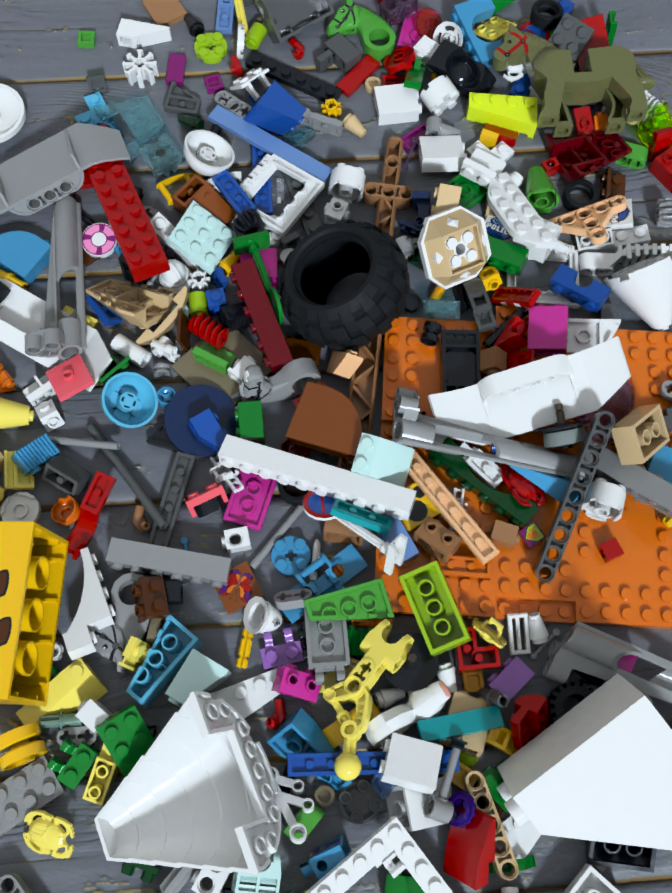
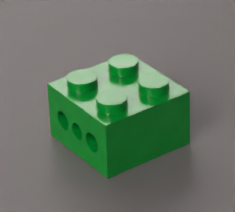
M261 400L238 402V409H235L236 437L265 445Z

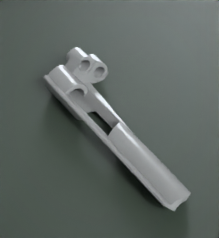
M70 195L58 200L53 208L44 329L39 328L37 331L24 335L25 353L29 356L46 358L58 356L61 360H68L77 354L81 355L83 349L87 348L81 204L76 202ZM75 270L76 307L74 312L66 317L60 309V278L65 272Z
M403 387L397 388L393 406L392 438L394 442L446 454L465 455L567 478L570 477L578 456L502 438L419 414L420 396L417 395V391ZM452 436L493 445L496 449V455L443 444L446 438ZM579 472L577 480L582 481L586 476L585 473Z
M577 621L568 631L562 642L554 640L549 647V659L542 673L546 678L564 684L572 669L608 681L618 673L643 694L672 703V662L580 621ZM634 655L665 670L647 681L618 668L617 662L623 656Z

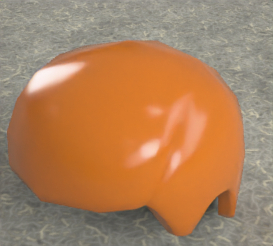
M67 495L65 498L59 497L50 512L52 520L60 526L73 524L80 516V504L70 495Z

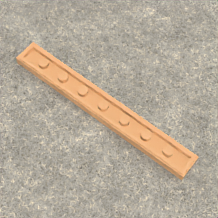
M415 451L408 475L481 564H486L496 557L500 551Z

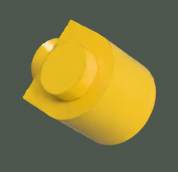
M487 266L479 272V277L483 282L486 292L496 290L499 285L503 284L500 274L495 267Z

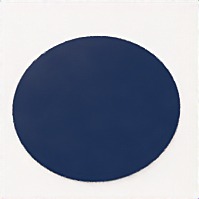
M202 384L186 387L177 392L167 405L164 423L168 437L178 449L186 454L196 457L214 456L218 452L197 440L187 423L189 419L209 408L211 412L217 414L219 418L218 423L221 428H225L229 435L236 437V406L226 393L216 387Z

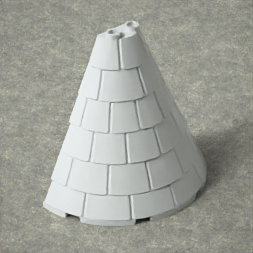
M193 691L179 711L174 713L146 754L140 757L128 776L123 779L111 798L94 818L106 860L175 868L189 867L228 873L241 872L254 875L262 872L271 863L270 856L277 852L281 835V808L275 804L274 796L278 793V788L262 745L259 741L254 742L249 735L251 727L230 704L221 698L217 700L212 699L211 693Z

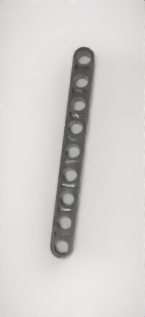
M610 411L596 413L585 436L534 567V575L542 582L552 581L559 567L615 424V416ZM601 415H605L608 418V423L605 426L600 424L599 419ZM594 434H598L601 438L598 445L592 442ZM587 453L593 455V461L590 464H587L584 460ZM579 472H584L586 475L583 483H579L577 480ZM572 491L578 493V499L575 502H572L569 498ZM565 510L571 512V517L567 521L562 519V513ZM562 529L564 535L561 539L557 540L554 533L556 530ZM550 548L556 549V555L553 558L547 557V551ZM543 567H548L549 574L546 577H540L539 574L540 569Z

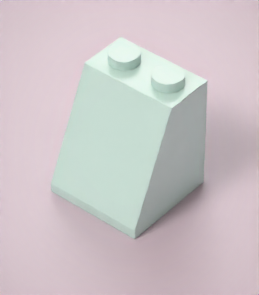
M362 432L351 471L404 487L415 449Z
M192 649L165 694L170 696L168 701L181 708L191 692L204 691L209 693L228 680L232 673L197 650Z

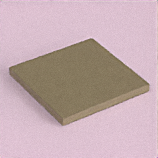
M238 330L229 332L227 342L222 349L235 354L237 357L235 362L238 359H242L244 355L251 356L255 359L256 364L260 366L263 374L269 377L272 373L270 368H266L265 364L262 363L263 353ZM203 339L171 366L189 386L199 384L210 385L222 390L230 398L239 391V384L231 379L228 374L224 375L194 360L192 351L195 346L200 348L203 341H205ZM241 400L233 401L235 406L238 405V402H241Z

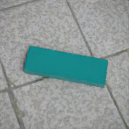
M335 499L330 515L388 536L393 521L391 518L340 499Z

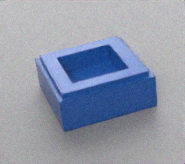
M221 266L216 267L212 280L216 288L223 287L225 291L228 279Z

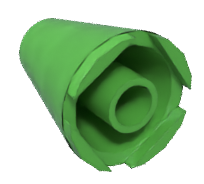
M531 167L527 171L524 196L539 215H544L551 212L555 205L556 207L558 206L560 201L559 194L543 167Z

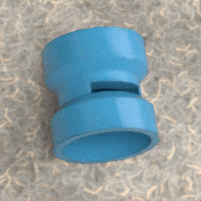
M162 387L157 392V399L164 410H166L169 403L166 401H170L176 394L175 390L171 387Z

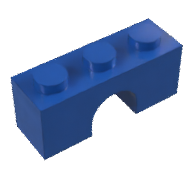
M561 264L550 279L549 290L597 314L607 301L611 288L596 280L590 286L580 287L575 283L578 271Z

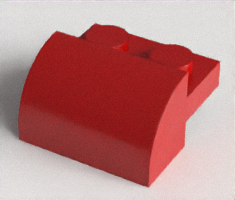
M527 694L515 700V712L510 718L511 737L515 749H521L531 737L535 738L549 727L548 701L544 696Z

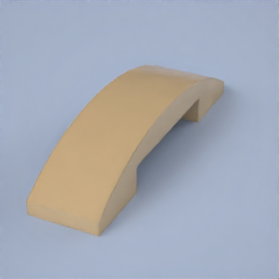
M186 286L172 299L177 306L154 332L147 328L135 341L139 346H147L154 339L159 340L161 336H164L177 323L178 311L182 310L183 312L187 304L189 291Z

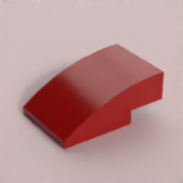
M457 808L460 813L466 811L465 808ZM475 808L476 816L472 817L471 824H466L464 828H456L451 825L445 849L443 871L472 889L478 890L488 885L489 863L495 860L496 818Z

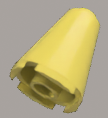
M0 397V429L27 426L30 422L34 421V410H31V406Z

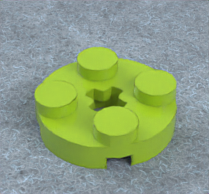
M220 32L197 35L194 43L196 57L203 60L206 64H216L222 61V58L228 53L227 42Z

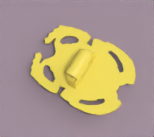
M477 617L473 619V628L477 630L485 641L495 644L501 649L505 647L507 641L501 635L504 625L493 617L486 621ZM489 625H496L497 631L492 629Z
M32 810L25 816L24 822H27V825L30 827L28 832L23 833L27 846L39 854L49 855L52 853V856L55 858H70L74 845L69 846L66 842V837L69 834L71 838L75 837L73 824L62 817H54V815L43 810ZM36 815H42L41 817H38L35 820L33 819V817H35ZM65 847V852H59L58 849Z

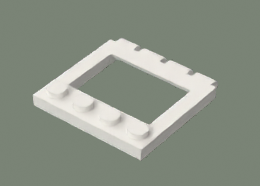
M274 153L272 156L266 154L259 162V165H256L250 172L249 177H246L240 184V187L252 199L277 169L304 184L303 189L297 192L293 201L287 204L283 209L284 212L276 219L258 209L256 210L261 216L264 223L263 226L284 237L324 189L325 183Z
M572 245L568 256L554 250L551 251L545 261L568 262V267L578 271L575 283L579 286L578 250H575L574 245ZM506 273V287H516V275ZM549 289L548 291H540L541 294L534 304H544L545 306L563 304L568 306V309H579L580 305L570 302L565 297L554 294Z

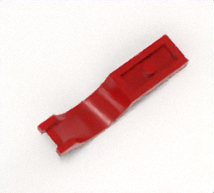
M98 470L80 505V516L76 526L66 539L69 541L68 553L73 555L72 559L74 560L79 558L81 555L80 550L86 548L98 526L99 515L117 480Z

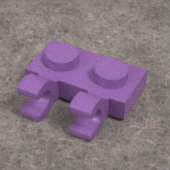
M291 627L283 629L286 643L274 646L271 632L263 633L266 648L260 649L264 670L284 666L286 663L293 664L304 661L300 640H293Z

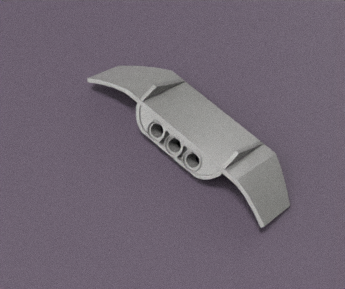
M75 123L1 163L0 215L7 211L23 216L32 215L79 190L84 182L85 169L103 162L130 160L120 130L93 124Z

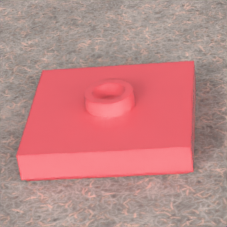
M80 354L45 372L60 402L95 384Z

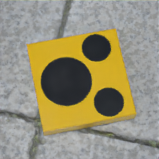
M416 483L406 487L417 491L409 520H400L408 533L418 528L428 516L435 518L440 515V512Z

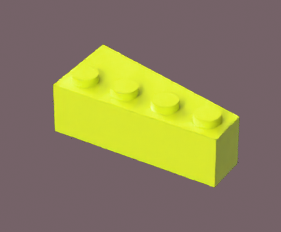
M469 92L466 120L484 125L486 123L526 134L528 135L527 137L533 139L537 128L538 97Z

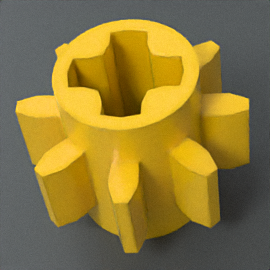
M334 98L325 99V104H321L322 114L331 118H337V115L342 113L341 103H337Z

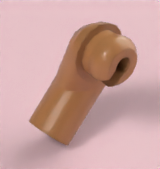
M135 505L132 524L139 532L146 533L151 525L143 518L145 507Z

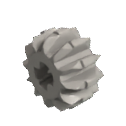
M672 198L658 199L654 210L656 226L661 228L672 227Z

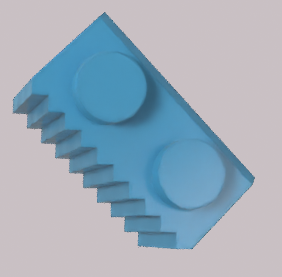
M45 433L16 451L11 459L25 477L30 474L34 476L42 470V466L57 457L61 451Z

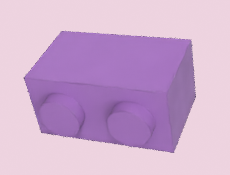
M518 656L513 659L508 657L501 664L503 669L499 673L495 671L487 679L489 682L486 686L487 688L499 690L502 694H506L510 700L535 675Z

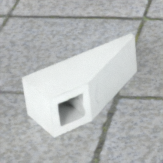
M121 18L116 32L119 46L134 49L172 41L170 27Z

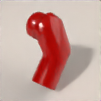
M292 37L289 45L294 48L292 53L294 58L299 60L304 56L305 47L296 38Z
M284 699L274 700L275 712L270 718L266 719V726L269 729L275 730L285 721Z

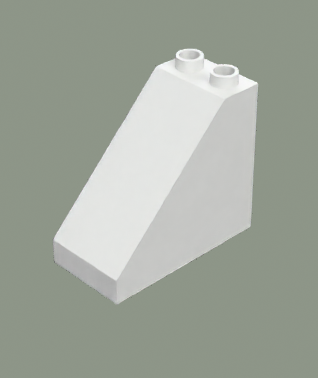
M618 673L497 766L504 782L497 786L496 789L505 800L504 805L520 827L531 821L541 835L672 850V729L648 698Z

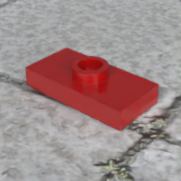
M590 106L572 109L576 135L579 132L591 135L595 130Z

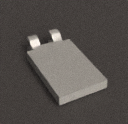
M304 608L308 670H315V685H324V672L336 671L337 684L346 680L344 667H350L351 665L346 620L309 622Z

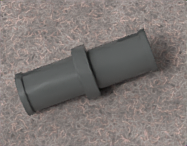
M487 687L479 689L478 696L483 698L489 705H497L501 708L509 705V697L506 694H502L499 690Z

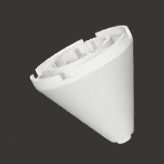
M672 251L662 253L660 256L652 259L650 257L611 274L612 279H608V277L604 279L605 285L611 288L610 291L653 330L663 332L669 329V325L672 324Z

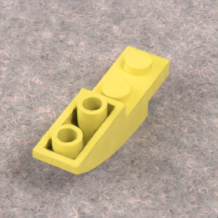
M104 743L100 755L96 758L82 799L103 806L119 771Z

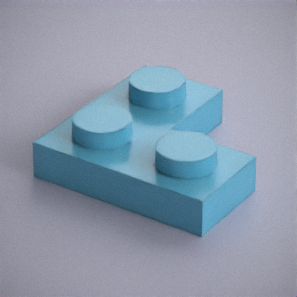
M99 91L84 97L89 111L74 116L77 123L87 124V122L93 123V119L99 121L100 118L103 121L107 118L110 122L114 121Z

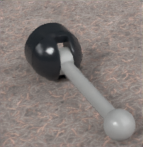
M164 247L163 250L167 260L175 259L177 254L170 248ZM158 275L153 276L151 280L147 281L148 287L154 286V280Z

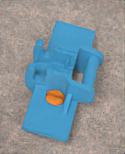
M352 544L348 545L330 560L324 553H321L317 560L300 573L296 572L294 574L299 583L290 590L308 588L312 591L313 597L345 589L343 585L365 569L368 564ZM324 564L327 568L325 573L314 582L311 581L306 584L304 579ZM304 608L282 610V612L293 624L304 615Z

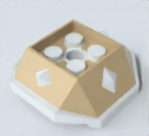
M454 206L425 217L424 226L420 232L417 244L426 279L442 289H448L477 277L492 254L484 218L461 206Z

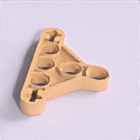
M616 195L554 217L548 221L562 226L561 233L588 237L592 244L601 245L607 240L605 227L614 214L622 212L627 208V199L623 195Z

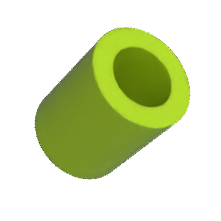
M259 22L252 24L244 38V43L248 49L257 50L267 34V29L263 24Z
M203 291L189 293L190 317L192 318L194 315L199 316L201 313H205L208 316L206 293Z

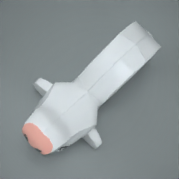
M437 681L426 688L417 691H407L409 699L406 704L395 706L369 722L367 731L364 733L373 748L383 746L385 739H389L392 732L402 734L417 721L438 716L445 709V703L451 697L446 684L443 681Z

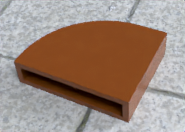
M307 381L285 437L291 444L354 461L362 432L365 433V429L356 408L345 395L331 387L325 386L321 382L315 381L313 383Z

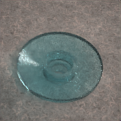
M299 128L291 133H287L282 141L293 147L303 148L306 146V143L315 137L316 133L313 128Z

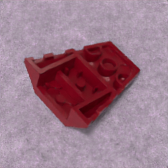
M593 131L591 135L579 132L576 136L553 138L552 135L545 136L549 158L556 157L560 163L558 172L567 182L596 172L632 152V148L618 133L604 134V131Z

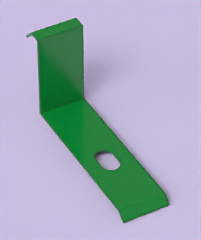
M534 855L523 859H516L519 871L536 867ZM492 862L489 863L490 874L496 873ZM505 863L508 865V868H502V872H511L510 863Z

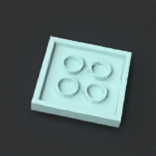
M193 200L166 242L211 275L236 234Z

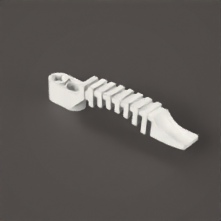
M635 243L634 246L626 244L624 249H622V245H617L613 253L585 252L578 257L579 274L583 276H610L613 274V267L616 264L623 263V266H627L630 260L631 264H635L638 257L639 262L645 260L647 256L648 258L651 257V259L658 257L662 253L672 251V244L666 246V244L661 243L660 246H657V243H652V245L644 243L640 246V244Z

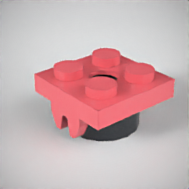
M213 482L205 486L206 490L200 493L196 490L186 495L188 499L184 501L192 518L197 515L199 518L204 517L225 506L224 503L229 500L220 483L216 484Z

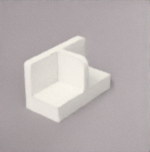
M34 375L33 377L36 382L22 391L33 407L56 395L47 375L40 379Z

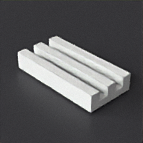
M506 613L509 654H531L528 613ZM512 618H515L517 650H514ZM519 618H523L525 649H522Z

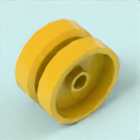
M38 722L17 727L0 735V753H4L0 756L1 771L25 765L48 752L45 741L36 740L42 733Z

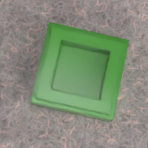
M79 30L78 48H95L96 32Z

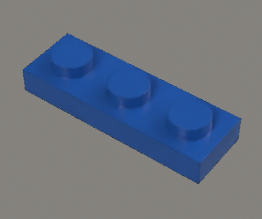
M227 169L212 178L213 183L237 214L240 215L243 210L245 212L248 209L257 210L255 204Z

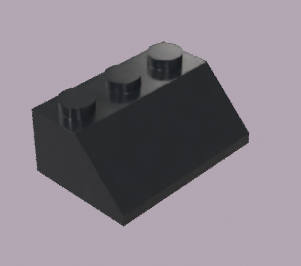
M585 840L588 864L654 873L656 848Z

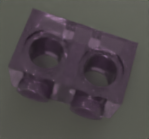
M383 0L379 3L380 16L393 27L418 12V0Z

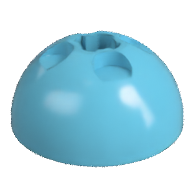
M122 372L114 375L106 382L101 393V406L107 418L114 424L123 428H137L147 424L156 414L158 408L157 392L152 383L144 376L134 372Z

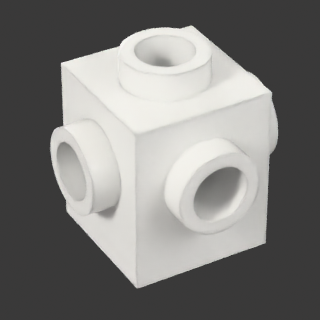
M332 197L330 203L327 202L324 208V223L334 224L338 220H348L351 213L349 211V203L343 199Z

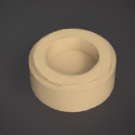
M375 76L368 77L365 80V90L373 94L374 87L381 86V80Z

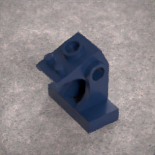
M412 191L413 210H417L418 215L411 221H399V227L402 229L401 232L405 233L408 231V234L415 238L420 235L425 217L430 216V191Z

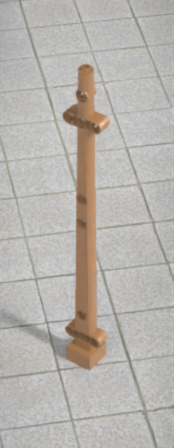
M392 136L387 139L381 182L366 183L363 192V202L367 205L377 206L374 225L392 236V238L396 209L407 210L412 207L413 191L411 187L399 185L404 142L398 136ZM381 334L374 337L370 344L360 348L358 346L355 347V352L358 353L357 356L364 359L351 376L348 399L356 408L367 434H371L382 341ZM339 457L338 468L351 471L353 462ZM336 519L325 521L323 542L352 544L353 546L362 547L363 537Z

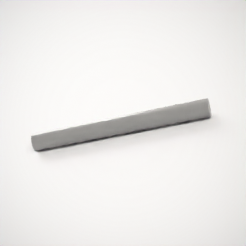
M49 436L54 444L112 450L120 449L119 442Z
M297 505L249 564L251 568L255 570L274 547L276 541L280 540L303 512L301 505Z

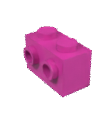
M286 663V666H278L271 691L306 702L316 703L321 685H315L314 671L305 669L302 672L298 670V666Z

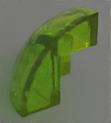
M668 102L653 108L648 112V118L645 121H640L638 124L637 137L648 148L649 144H653V133L655 130L669 126L672 128V117Z

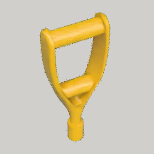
M199 173L177 174L157 183L156 188L163 194L167 204L172 206V195L166 186L182 180L187 182L195 174L199 175L202 179L205 176Z

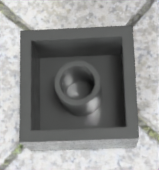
M566 12L548 41L558 49L571 50L572 61L576 64L593 38L595 29Z

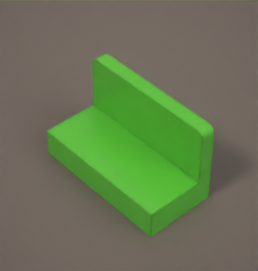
M203 341L200 348L195 346L192 351L194 360L224 375L228 374L227 369L232 367L237 359L235 354L222 348L218 350Z

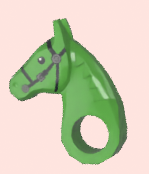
M344 0L343 6L337 10L327 26L326 35L328 39L339 32L343 36L356 33L360 39L364 56L369 54L377 61L382 62L388 54L389 56L393 55L396 36L389 23L371 10L355 5L352 0ZM375 40L384 41L386 44L382 46L374 45L372 42Z

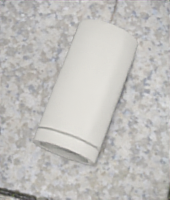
M121 333L117 334L110 344V349L124 358L129 356L131 358L129 361L141 369L149 363L152 356L149 351Z

